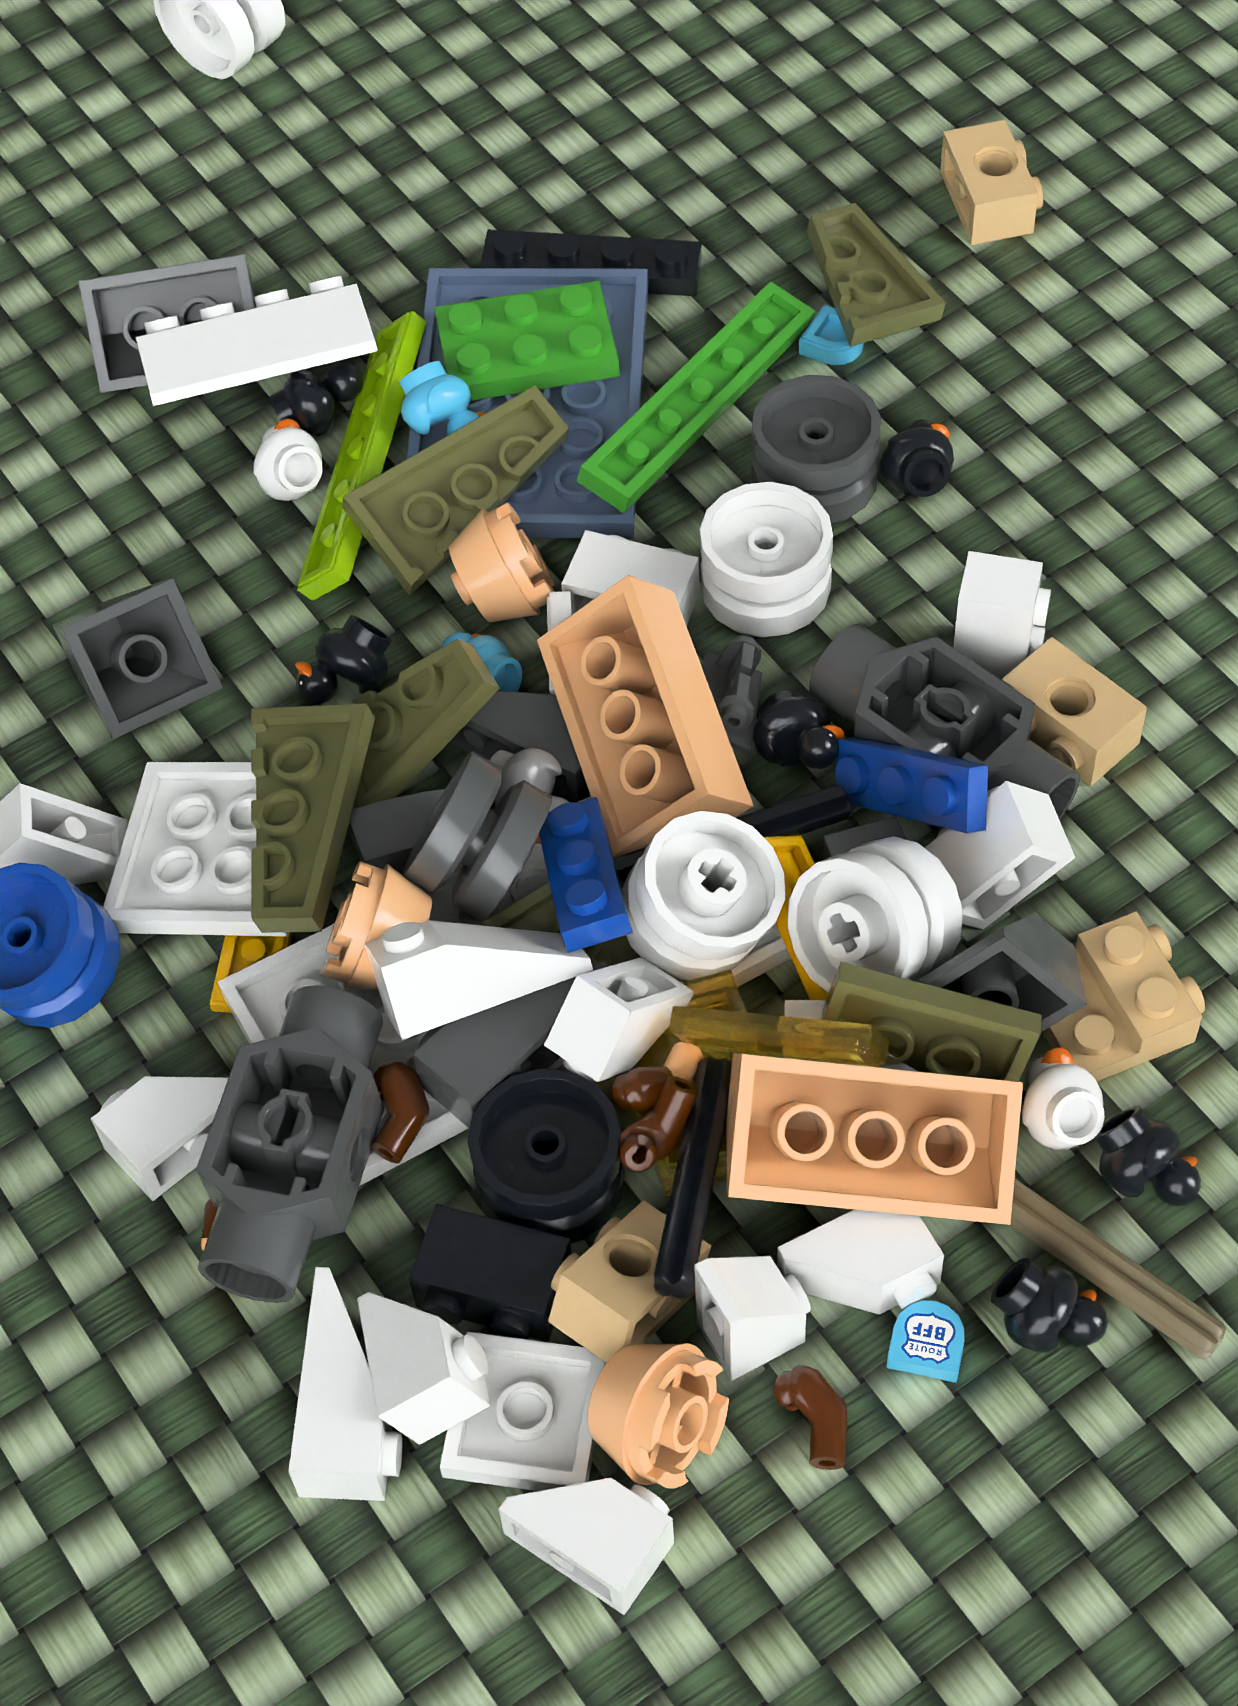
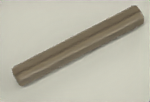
M1014 1178L1010 1222L1013 1228L1198 1358L1207 1359L1216 1350L1226 1331V1327L1221 1321Z

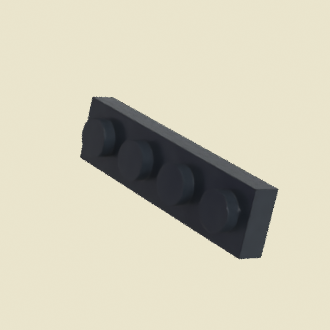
M487 229L479 268L648 269V294L696 296L702 261V242Z

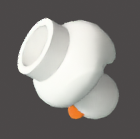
M288 418L281 420L277 425L270 427L264 433L253 468V474L257 477L260 487L267 495L276 500L290 501L305 496L317 486L322 475V454L317 442L309 433L300 429L299 424L295 420Z
M1062 1047L1049 1050L1031 1063L1027 1078L1029 1087L1021 1110L1022 1123L1027 1127L1031 1136L1039 1144L1055 1150H1067L1091 1141L1100 1132L1105 1117L1102 1091L1094 1076L1085 1068L1073 1064L1072 1055Z

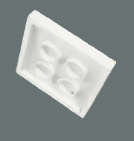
M147 762L103 906L118 928V933L240 936L288 935V932L261 933L251 919V850L256 847V828L251 822V801L256 800V777L251 771V762Z

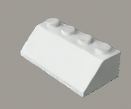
M337 276L309 283L311 295L290 300L287 289L255 296L257 308L235 313L233 304L230 302L199 310L202 321L180 326L177 315L144 323L147 335L136 337L153 406L378 351L357 284L344 287L342 277Z

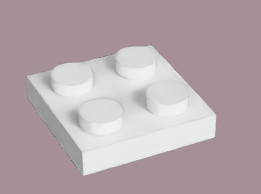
M467 1332V1335L474 1337L481 1345L489 1363V1372L485 1375L491 1406L447 1430L440 1463L442 1478L533 1491H543L588 1482L595 1445L588 1427V1407L592 1390L606 1362L585 1347Z

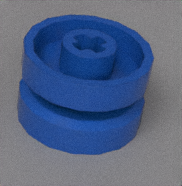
M19 862L0 868V1009L23 1024L52 1028L75 1021L99 1003L114 981L121 955L118 928L103 906L82 893L79 888L45 865Z

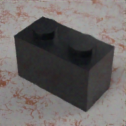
M436 1204L409 1277L416 1307L421 1308L424 1312L438 1316L451 1325L460 1324L462 1320L488 1326L489 1330L497 1336L526 1340L533 1338L549 1343L554 1326L548 1320L556 1291L551 1288V1283L558 1268L572 1254L570 1238Z

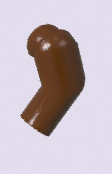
M403 1062L385 1064L379 1067L373 1075L378 1092H381L380 1098L385 1102L390 1116L371 1146L380 1157L396 1164L400 1163L428 1119L430 1112L418 1073Z
M667 1077L655 1108L625 1126L621 1131L619 1159L625 1168L634 1172L647 1171L653 1167L656 1161L666 1157L676 1148L699 1093L698 1087L680 1077Z
M797 1365L793 1367L792 1371L780 1373L774 1383V1396L777 1403L789 1411L799 1409L811 1422L809 1464L823 1470L843 1468L846 1458L847 1406L845 1401L817 1369Z

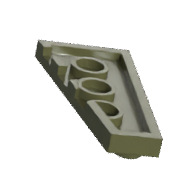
M535 385L344 495L342 508L407 594L411 596L450 557L448 546L483 508L490 512L501 506L567 440L569 427Z
M367 703L251 709V726L256 733V749L251 750V771L256 777V800L251 801V822L256 828V847L251 850V919L261 933L322 932L375 721Z

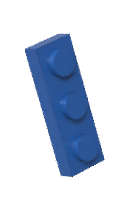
M857 736L837 739L839 753L835 770L836 786L844 788L851 805L963 833L986 830L988 765Z
M597 797L579 803H565L548 812L539 831V837L559 929L567 952L570 953L633 933L605 821Z

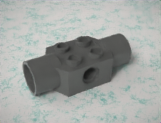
M854 624L834 638L819 658L813 670L809 685L811 695L855 725L854 737H862L988 765L987 792L1008 781L1048 794L1059 820L1067 811L1077 792L1080 783L1079 773L1030 740L1035 703L937 636L895 648L863 625Z
M327 986L301 987L293 993L278 1037L239 1047L196 1168V1172L213 1206L218 1209L198 1264L200 1274L215 1286L232 1294L256 1301L270 1303L289 1301L294 1296L312 1240L345 1232L372 1148L371 1144L375 1139L384 1111L374 1077L368 1069L383 1026V1018L380 1012L366 1000L337 988Z

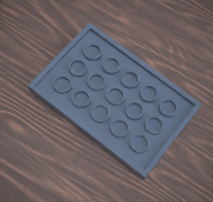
M429 268L423 319L427 324L419 348L417 368L434 361H440L445 372L434 307L598 280L600 282L619 358L620 377L539 390L569 427L567 440L504 502H508L516 511L521 522L515 526L517 530L522 529L528 538H582L585 530L604 535H618L625 539H634L636 502L625 513H622L578 483L577 478L581 465L641 408L648 269ZM521 393L470 401L467 409L475 413H488ZM449 420L430 427L429 433L425 435L416 433L410 427L406 460L448 436L447 424Z

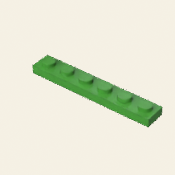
M770 281L581 465L577 482L622 513H625L806 331L816 311Z

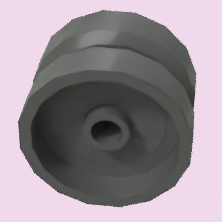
M805 375L788 379L767 391L755 407L753 413L752 483L775 482L801 489L818 500L828 513L831 524L847 520L865 508L876 491L881 416L873 398L854 383L835 376Z
M471 751L460 764L434 807L406 861L402 875L414 885L431 893L443 887L459 863L463 864L453 886L452 905L480 921H485L498 905L507 889L514 883L529 858L552 804V795L523 780L511 786L495 809H491L490 807L501 785V767Z

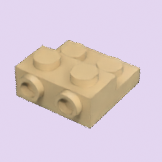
M1136 911L1078 934L1075 950L1087 1005L1042 1031L1052 1049L1062 1047L1068 1050L1072 1055L1073 1064L1085 1068L1098 1082L1195 1042L1202 1019L1201 1013L1205 1011L1204 998L1198 984L1192 977L1185 976L1179 979L1168 962L1172 958L1171 946L1165 932L1159 925L1153 924L1146 927Z

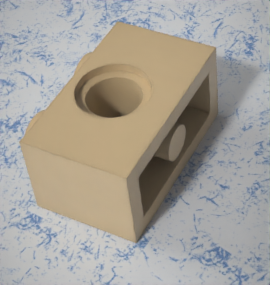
M1006 120L943 131L940 173L970 244L975 245L1034 233L1036 210L1041 209L1043 206L1042 186L1037 176L1031 177L1027 169L1024 145L1021 140H1014Z
M1053 637L1048 639L1002 679L1003 682L1035 703L1030 740L1077 771L1080 779L1090 787L1140 744L1147 706Z
M643 1200L622 1220L618 1217L610 1219L599 1232L594 1245L582 1256L573 1253L567 1257L553 1277L551 1288L556 1291L548 1322L606 1363L621 1348L631 1344H643L695 1294V1279L692 1293L683 1299L673 1297L672 1295L662 1296L654 1289V1271L666 1215ZM702 1240L698 1263L707 1259L711 1245Z

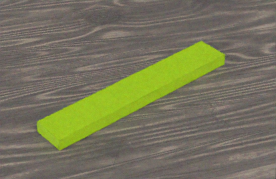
M413 310L376 333L375 342L378 351L372 352L369 355L362 377L363 387L356 397L297 584V591L312 601L343 585L350 579L363 534L342 508L343 496L382 473L405 397L399 382L413 370L427 324Z

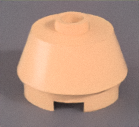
M508 502L490 512L483 508L448 546L456 569L450 576L457 592L467 606L474 603L488 622L540 615V607L547 604L549 592H554L552 588L555 585L536 544L532 545L522 529L517 530L515 525L521 522L520 517Z
M360 861L354 870L352 880L363 885L356 883L352 894L348 893L345 902L342 901L326 948L327 953L336 955L338 958L329 957L321 970V975L344 982V990L378 989L365 943L380 938L385 930L396 924L428 921L432 907V898L389 864H386L381 869Z
M631 1344L621 1348L605 1364L592 1390L588 1407V1427L592 1438L638 1484L651 1485L656 1483L670 1489L686 1484L688 1480L683 1470L689 1466L698 1451L711 1456L725 1424L729 1398L718 1394L716 1387V1376L723 1369L715 1361L705 1358L702 1351L691 1344Z

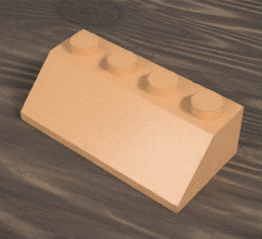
M627 575L537 639L591 798L597 797L602 811L613 857H619L646 848L655 834L674 818L697 811L725 813L736 818L754 806L672 590Z
M733 1053L726 1119L727 1197L1010 1225L1023 1082Z

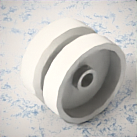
M153 0L155 13L162 30L174 48L193 67L207 76L218 79L233 76L251 60L253 54L264 50L280 37L285 27L284 7L281 0Z
M775 482L744 484L722 494L706 510L700 527L701 587L704 603L717 621L738 633L757 637L788 635L809 625L825 609L831 590L832 569L830 560L833 550V533L830 517L818 500L795 486Z
M697 811L674 818L655 834L643 855L630 870L623 885L622 892L633 933L626 935L630 946L642 958L674 979L704 982L728 974L748 956L758 941L776 923L785 901L784 871L773 847L753 826L729 814Z
M893 836L867 842L852 848L847 853L838 854L819 861L798 878L789 898L787 927L795 955L810 979L829 993L840 962L913 981L933 971L951 959L961 939L963 910L956 884L941 861L919 843Z

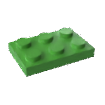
M599 280L434 307L446 374L455 375L464 380L470 389V401L522 393L535 385L541 390L620 377L619 358Z

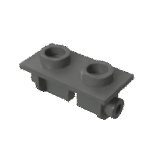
M739 635L728 642L721 656L706 651L702 669L731 747L750 754L753 748V730L756 723L762 672L755 670L761 660V648L751 636Z

